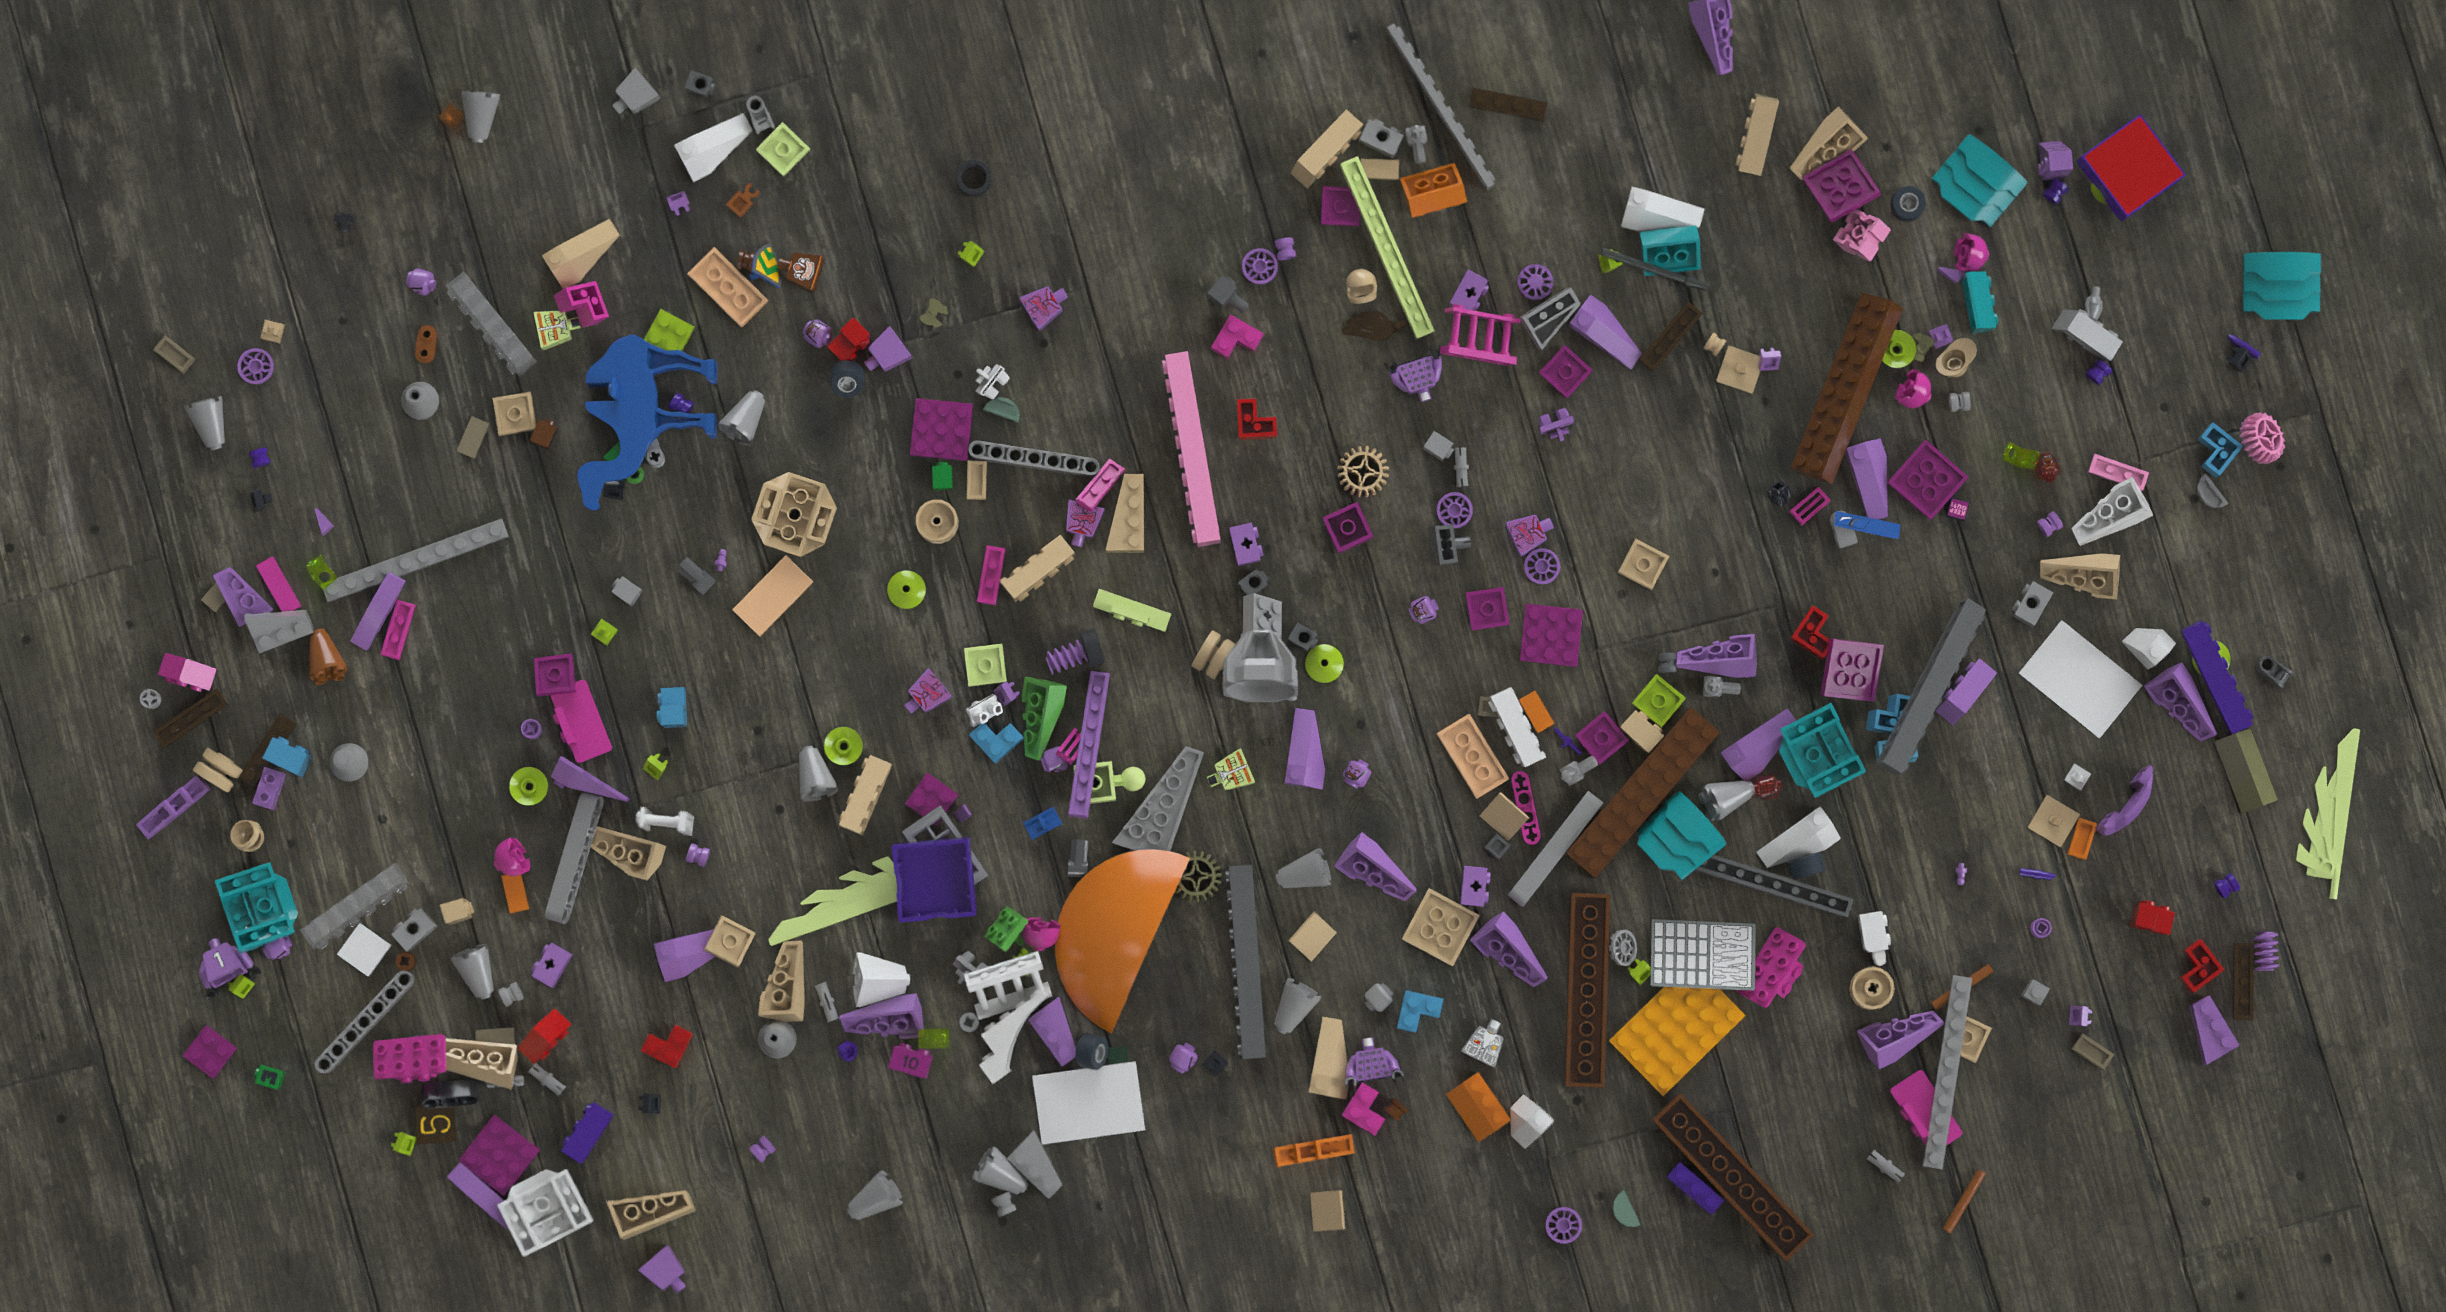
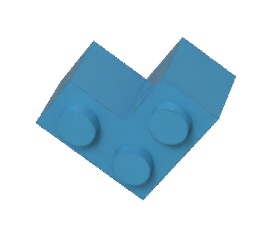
M2212 422L2198 438L2199 442L2212 451L2201 467L2213 477H2219L2243 445Z
M684 687L661 688V693H658V705L661 704L662 706H660V711H657V722L664 728L687 727L686 689Z
M1901 694L1890 695L1888 697L1887 711L1878 709L1868 711L1866 730L1891 735L1910 696Z
M985 723L980 724L969 734L995 764L1024 739L1011 723L997 736Z
M280 736L278 740L272 738L263 759L303 777L313 756L308 755L310 751L299 745H296L294 748L288 745L290 741Z
M1405 991L1397 1029L1416 1033L1420 1014L1435 1018L1440 1017L1443 999Z

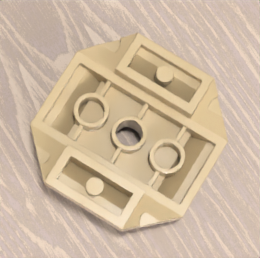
M788 472L763 484L751 520L764 545L802 557L825 545L837 507L825 484ZM794 510L800 512V517L797 520L790 518V513Z

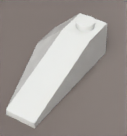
M743 113L675 144V147L693 182L711 174L722 160L753 130Z
M1632 187L1621 227L1639 232L1694 225L1700 228L1704 209L1651 191Z

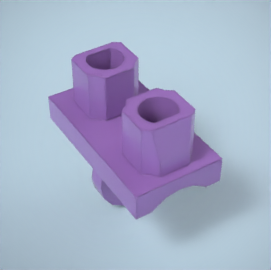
M1566 408L1555 411L1558 418L1556 422H1551L1549 414L1539 417L1540 435L1556 430V432L1550 434V438L1558 437L1560 442L1564 441L1563 435L1568 434L1569 430L1568 428L1562 430L1560 428L1574 422L1573 417L1569 416Z

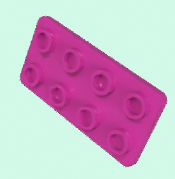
M585 680L575 682L576 692L550 695L555 706L556 714H553L556 725H560L562 728V732H560L561 738L564 743L567 742L571 747L575 760L578 763L612 750V745Z
M1778 927L1774 928L1755 959V990H1737V992L1763 1008H1767L1776 994L1784 999L1791 991L1796 978L1802 973L1804 966L1797 959L1806 946L1805 942Z
M442 1034L375 1041L373 1043L374 1078L378 1080L394 1078L400 1080V1083H412L414 1079L430 1081V1078L437 1077L438 1073L446 1071V1037Z
M1919 1070L1892 1087L1890 1092L1902 1109L1900 1113L1905 1121L1909 1120L1911 1123L1912 1132L1916 1137L1919 1136L1926 1146L1927 1136L1930 1135L1928 1127L1934 1087L1925 1073ZM1952 1115L1946 1145L1962 1135V1131Z

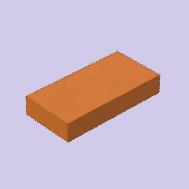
M1536 691L1518 700L1537 733L1555 724Z
M2078 818L2067 855L2082 860L2087 859L2097 823Z
M522 874L515 877L502 876L510 914L529 910Z

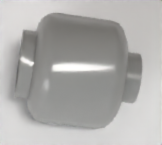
M1376 983L1365 993V999L1367 1000L1365 1005L1371 1011L1381 1012L1392 1003L1393 992L1384 983Z

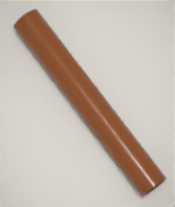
M1989 964L1968 977L1972 978L1971 987L1994 972ZM1950 990L1931 1002L1936 1011L1948 1003Z
M1977 1169L1944 1225L1943 1230L1950 1234L1952 1233L1986 1174Z

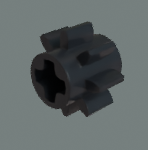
M1783 482L1772 484L1771 490L1767 491L1770 502L1777 506L1787 504L1788 498L1792 497L1789 485H1785Z

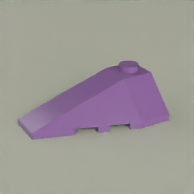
M1590 295L1570 322L1569 327L1623 365L1632 369L1642 353L1608 307Z
M1881 438L1848 447L1845 455L1867 517L1877 520L1887 517V456Z
M1755 634L1735 635L1729 637L1730 640L1719 643V641H1714L1711 646L1704 648L1697 646L1679 651L1677 653L1676 665L1678 668L1735 678L1756 676L1757 669Z
M2182 662L2167 668L2145 684L2144 687L2157 705H2162L2166 708L2172 718L2175 716L2181 721L2183 727L2200 742L2217 734L2194 680Z
M562 756L559 758L551 775L555 779L553 783L562 789L566 786L571 789L625 802L630 800Z
M1362 832L1350 842L1334 865V867L1349 878L1363 880L1367 882L1366 885L1370 887L1372 885L1383 889L1384 893L1406 901L1417 890L1380 846Z
M1504 911L1490 919L1470 939L1482 954L1487 957L1489 955L1499 961L1498 964L1500 966H1507L1514 971V975L1532 987L1547 980V975L1517 925Z

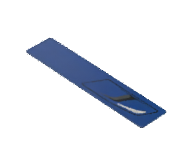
M1839 511L1835 513L1834 526L1899 539L1900 524Z

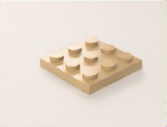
M1428 888L1402 940L1453 967L1480 915Z

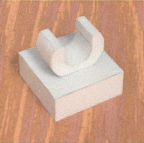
M2073 764L2064 781L2078 790H2082L2091 773Z

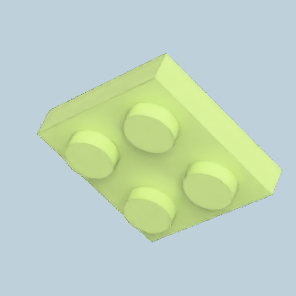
M783 122L756 149L783 177L810 150Z
M1002 644L964 648L969 687L1004 683L1007 681Z

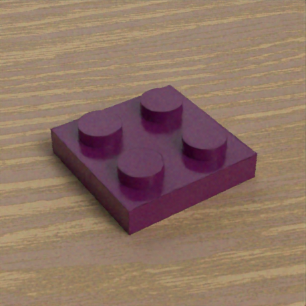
M1323 186L1321 225L1359 227L1360 211L1350 188Z
M1564 345L1539 374L1567 399L1593 370Z
M1504 587L1465 593L1471 631L1510 625Z
M572 653L534 658L536 695L538 697L576 692Z
M1605 711L1575 735L1588 753L1596 758L1598 765L1629 741Z
M927 772L905 804L924 817L940 805L947 812L959 795ZM939 819L938 821H936V822L933 823V824H934L935 826H937V825L939 824V822L941 821V819Z
M206 1025L183 1054V1057L212 1079H215L238 1048Z

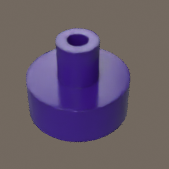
M850 1041L839 1044L837 1047L839 1057L847 1062L852 1061L858 1052L857 1045Z

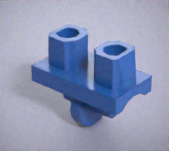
M1053 806L1023 822L1033 840L1061 825L1062 822Z

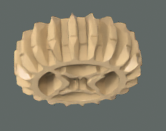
M1358 446L1357 453L1352 448L1350 450L1351 456L1347 452L1344 454L1347 461L1340 459L1344 466H1338L1337 468L1343 471V473H1338L1337 475L1339 478L1344 477L1340 481V485L1347 483L1344 490L1347 491L1349 488H1352L1350 495L1358 491L1357 497L1359 498L1361 497V492H1364L1365 497L1368 498V491H1371L1374 496L1376 495L1374 488L1381 491L1382 487L1379 484L1386 485L1387 483L1382 479L1389 477V474L1383 473V471L1389 470V467L1382 466L1387 460L1383 459L1380 461L1382 453L1375 456V448L1371 453L1368 452L1369 446L1365 447V452H1362L1361 446ZM1358 457H1363L1362 463L1359 466L1349 467L1351 461ZM1368 458L1377 464L1379 471L1369 468ZM1365 463L1366 471L1368 470V473H1365V476H1363V481H1361L1360 473H1358V470H1361L1363 464ZM1347 472L1358 477V486L1350 481ZM1378 477L1375 483L1364 487V482L1367 478Z

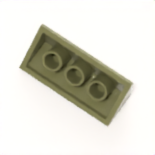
M2250 728L2214 741L2241 813L2278 800Z

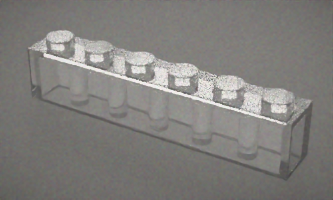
M464 271L446 285L449 289L446 293L453 301L455 299L458 300L461 304L458 308L465 316L467 314L473 319L470 321L476 330L481 329L484 332L483 339L488 345L492 343L496 347L494 352L501 360L505 358L508 362L506 367L512 374L517 373L518 376H521L537 363Z
M394 863L304 926L300 931L313 949L318 948L321 950L329 944L328 940L333 937L337 939L343 935L345 928L348 926L352 928L360 923L362 916L365 914L369 916L377 910L376 906L381 903L385 905L391 901L393 894L404 892L408 888L407 885L410 881L399 865Z

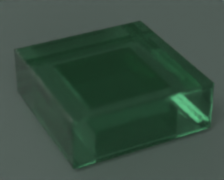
M1128 1046L1108 1047L1109 1065L1128 1063Z

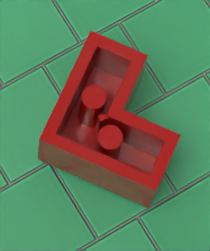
M853 317L827 347L840 361H854L857 358L856 353L860 349L864 351L871 344L870 340L872 338L870 333Z
M1256 398L1237 399L1239 440L1277 438L1276 417H1257Z
M1811 606L1790 640L1820 660H1823L1828 653L1830 639L1819 633V630L1829 616L1815 606Z
M2148 900L2134 904L2129 927L2170 935L2175 912L2170 911V907L2154 906L2155 902Z
M2202 939L2196 940L2182 951L2194 966L2179 977L2189 993H2195L2225 970Z
M554 1008L532 1028L517 1049L533 1064L539 1059L543 1061L550 1054L548 1050L551 1051L557 1045V1040L560 1039L562 1041L569 1034L567 1029L571 1026V1023Z
M675 1025L667 1042L649 1034L641 1051L677 1068L694 1033Z

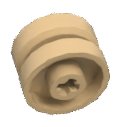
M931 500L925 502L919 508L916 514V526L919 534L926 541L933 544H942L955 536L958 530V517L955 509L949 503L943 500ZM935 518L937 520L938 518L940 519V523L937 525L933 522Z
M1212 630L1191 666L1201 671L1207 662L1210 663L1206 670V675L1215 680L1219 672L1224 669V658L1236 644L1226 639L1220 647H1217L1221 640V635Z
M207 747L202 757L210 763V766L203 762H197L193 771L229 793L234 784L225 775L228 774L233 778H239L243 769L235 765L228 757Z
M1870 967L1862 969L1850 981V996L1854 1003L1863 1009L1873 1010L1882 1008L1893 997V980L1881 968ZM1870 985L1874 986L1873 992L1868 991Z

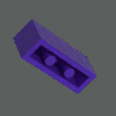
M596 1102L586 1106L583 1111L585 1116L581 1121L577 1120L572 1128L574 1133L571 1137L567 1136L561 1145L564 1147L562 1152L581 1164L584 1163L614 1117L613 1113Z
M1680 1162L1666 1176L1667 1179L1710 1215L1724 1201Z

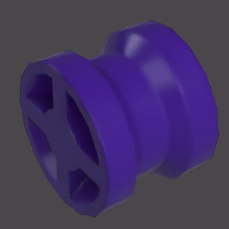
M267 448L256 449L248 453L253 461L251 463L252 468L266 466L271 463L270 459L267 458Z

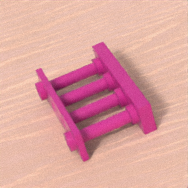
M1454 304L1451 308H1445V313L1453 314L1451 340L1448 345L1441 346L1440 354L1505 366L1516 365L1517 357L1510 356L1508 351L1511 325L1521 323V319L1514 318L1512 314L1500 316L1464 309L1463 305ZM1461 315L1470 317L1468 342L1465 348L1459 347L1460 344L1458 343ZM1478 319L1487 320L1485 344L1482 351L1476 350L1477 347L1475 346ZM1495 322L1504 323L1502 345L1499 354L1493 353L1492 349Z

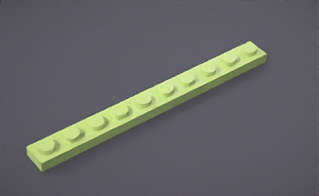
M1358 156L1341 163V170L1415 338L1418 339L1434 332Z

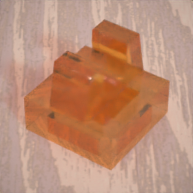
M449 103L438 118L455 130L464 119L465 114Z

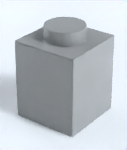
M1435 431L1423 447L1425 451L1441 461L1444 458L1448 459L1454 451L1451 448L1453 443Z
M623 576L621 579L617 578L612 585V593L630 606L634 605L643 592L642 589Z
M2032 979L2028 982L2020 997L2036 1006H2040L2050 989Z

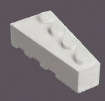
M1512 687L1490 696L1491 701L1488 704L1492 712L1496 711L1499 717L1496 721L1500 729H1504L1507 734L1504 738L1508 746H1512L1515 751L1513 757L1517 765L1521 764L1522 767H1527L1546 758L1544 752L1539 750V742L1534 733H1531L1530 723L1526 716L1523 715V709Z

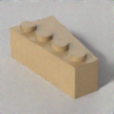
M1124 474L1105 550L1106 553H1144V474Z
M1061 535L1043 547L1038 555L1031 556L1024 563L1023 567L1020 566L1014 569L1008 579L1004 577L1000 580L1001 585L1015 602L1017 600L1023 601L1029 596L1028 592L1032 588L1038 589L1044 584L1043 580L1046 577H1053L1059 572L1058 568L1061 565L1067 566L1074 560L1075 552Z

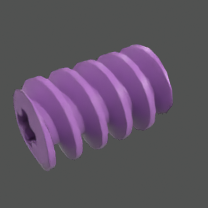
M1078 640L1075 641V647L1071 643H1068V649L1061 646V652L1055 648L1054 655L1049 651L1046 652V660L1052 675H1054V669L1060 673L1061 666L1068 670V663L1075 667L1076 660L1080 665L1082 664V658L1088 662L1082 644Z
M2253 932L2259 934V936L2253 938L2254 941L2259 942V944L2254 945V948L2259 950V952L2254 953V956L2260 958L2254 961L2255 964L2260 965V967L2255 968V971H2275L2274 968L2279 967V964L2274 963V961L2279 959V957L2273 955V953L2278 952L2279 949L2273 947V945L2278 944V941L2273 940V938L2278 936V933Z

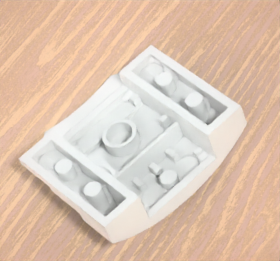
M546 1169L511 1187L508 1199L498 1204L523 1257L594 1221L567 1169L560 1173Z

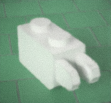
M1882 911L1857 915L1863 950L1867 953H1872L1875 965L1882 966L1886 962L1885 950L1889 949L1888 945H1891L1890 935L1886 934L1885 926H1888L1887 917L1883 915Z

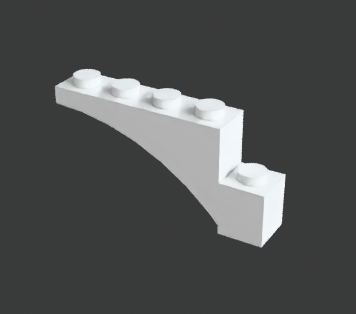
M1047 989L1043 991L1036 990L1030 995L1031 999L1029 1001H1021L1014 1006L1016 1010L1011 1014L1007 1011L1000 1016L1001 1021L996 1025L992 1022L984 1028L986 1032L981 1036L994 1055L992 1052L982 1058L984 1062L979 1066L992 1084L1012 1071L1010 1069V1061L1016 1039L1031 1013L1050 996Z

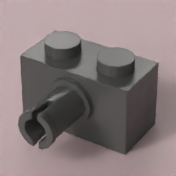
M1221 276L1208 292V299L1221 310L1227 304H1231L1243 314L1249 304L1236 295V282L1229 276L1226 278Z
M1453 524L1428 528L1432 566L1457 563L1456 549L1471 548V543H1463L1471 541L1469 536L1455 538Z

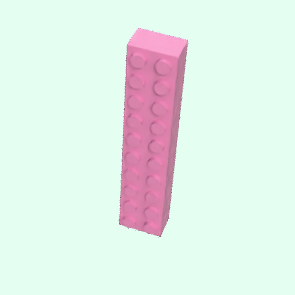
M1188 351L1165 355L1162 366L1164 374H1168V379H1165L1167 393H1171L1172 398H1169L1170 412L1174 411L1175 416L1172 417L1174 431L1178 430L1175 441L1177 449H1181L1182 453L1178 454L1180 468H1184L1185 473H1182L1183 487L1187 486L1188 492H1185L1187 506L1191 505V511H1188L1190 524H1194L1195 528L1191 530L1193 543H1197L1198 547L1220 544V534Z

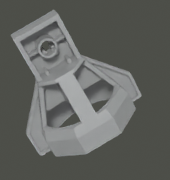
M1255 593L1243 596V633L1240 636V640L1224 658V696L1244 702L1297 700L1298 674L1296 659L1281 640V601Z

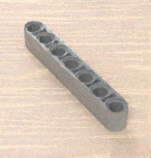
M974 441L969 446L970 456L981 461L1086 477H1094L1100 470L1098 461L1089 457L984 441ZM975 446H981L983 451L981 454L975 455L972 453V449ZM993 449H1000L1002 451L1001 456L998 458L992 457L991 452ZM1014 451L1021 454L1020 459L1017 461L1010 459V455ZM1033 454L1040 457L1036 464L1029 461V457ZM1051 457L1059 460L1056 466L1052 467L1048 464V460ZM1075 460L1078 465L1075 469H1069L1067 462ZM1094 463L1097 468L1094 472H1088L1086 465Z
M1589 791L1584 795L1507 896L1522 907L1527 903L1601 807L1603 802Z
M583 792L579 797L546 907L545 917L548 920L566 924L570 918L604 800L602 796Z
M400 971L317 1058L315 1068L318 1072L327 1074L339 1065L413 986L415 982L413 974L407 971ZM407 974L410 979L409 983L402 985L400 978ZM393 988L396 991V996L394 999H389L387 992ZM381 1003L383 1010L377 1014L374 1011V1005ZM363 1017H367L370 1021L369 1025L365 1028L360 1024ZM350 1031L356 1033V1039L353 1042L347 1039V1034ZM337 1045L343 1048V1053L340 1056L334 1054V1048ZM324 1059L328 1060L330 1064L327 1070H323L320 1066L321 1061Z

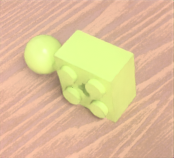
M1112 761L1096 763L1094 778L1098 782L1100 781V784L1097 785V788H1092L1090 804L1116 801L1115 787L1123 786L1129 791L1141 789L1145 784L1144 772L1138 767H1129L1121 775H1113Z

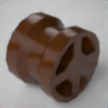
M740 250L737 269L746 268L748 271H752L755 253L751 252L749 254Z
M401 952L397 955L395 963L400 970L411 971L416 966V958L412 953Z
M1395 1098L1392 1100V1104L1384 1109L1397 1122L1400 1121L1402 1114L1409 1111Z

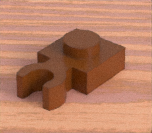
M751 183L746 185L743 194L738 191L726 204L740 218L753 205L750 199L756 198L760 194L759 190L753 194L749 192V189L752 187Z

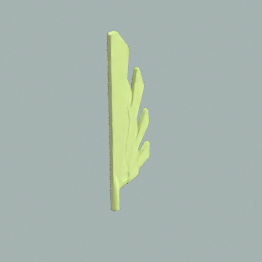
M2352 729L2338 744L2337 768L2328 786L2326 767L2322 768L2314 785L2319 808L2315 826L2309 809H2306L2302 823L2311 840L2310 852L2308 853L2301 844H2298L2296 861L2307 866V875L2332 879L2329 899L2337 900L2360 735L2359 729Z
M885 857L872 863L883 870V872L868 875L853 870L840 876V880L857 881L844 889L815 891L803 900L801 905L821 903L804 916L782 921L769 938L770 945L774 946L897 902V880L891 859Z

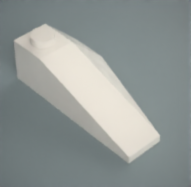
M2133 477L2115 485L2110 490L2111 492L2104 499H2101L2091 512H2088L2072 527V531L2080 546L2133 526L2153 516L2144 495Z
M1818 807L1756 853L1765 866L1769 868L1824 851L1841 838L1821 807Z

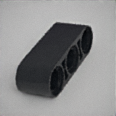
M472 1079L432 1082L422 1086V1105L425 1108L473 1105L478 1102V1083Z

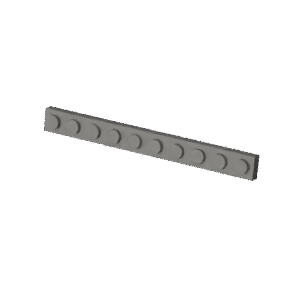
M1393 23L1387 27L1388 34L1488 191L1494 187V176L1490 171L1485 170L1483 166L1485 164L1484 160L1473 151L1475 148L1474 144L1470 139L1465 138L1463 135L1465 131L1462 125L1456 123L1453 119L1455 115L1452 109L1446 107L1443 103L1445 99L1439 90L1436 91L1433 87L1435 83L1429 74L1426 76L1423 71L1425 67L1419 58L1416 60L1413 55L1415 51L1409 42L1406 44L1403 39L1405 36L1399 26L1396 28Z
M501 518L321 585L329 603L381 584L388 572L401 577L508 538L509 535Z
M1952 975L1928 1127L1930 1135L1927 1136L1922 1166L1943 1169L1972 978Z

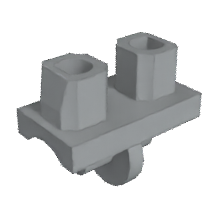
M970 951L965 952L962 956L959 955L953 963L958 968L955 973L960 977L957 981L959 984L963 981L966 982L964 974L988 967L981 962L975 968L971 964L975 956Z

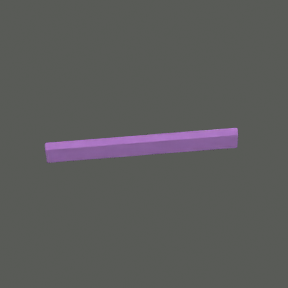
M1090 672L1069 806V817L1088 819L1110 673Z

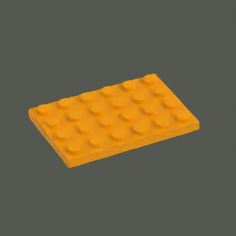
M1664 986L1609 1042L1664 1096L1746 1015L1720 989Z

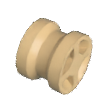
M1713 333L1704 349L1712 351L1713 355L1717 356L1726 340L1718 338L1717 334Z

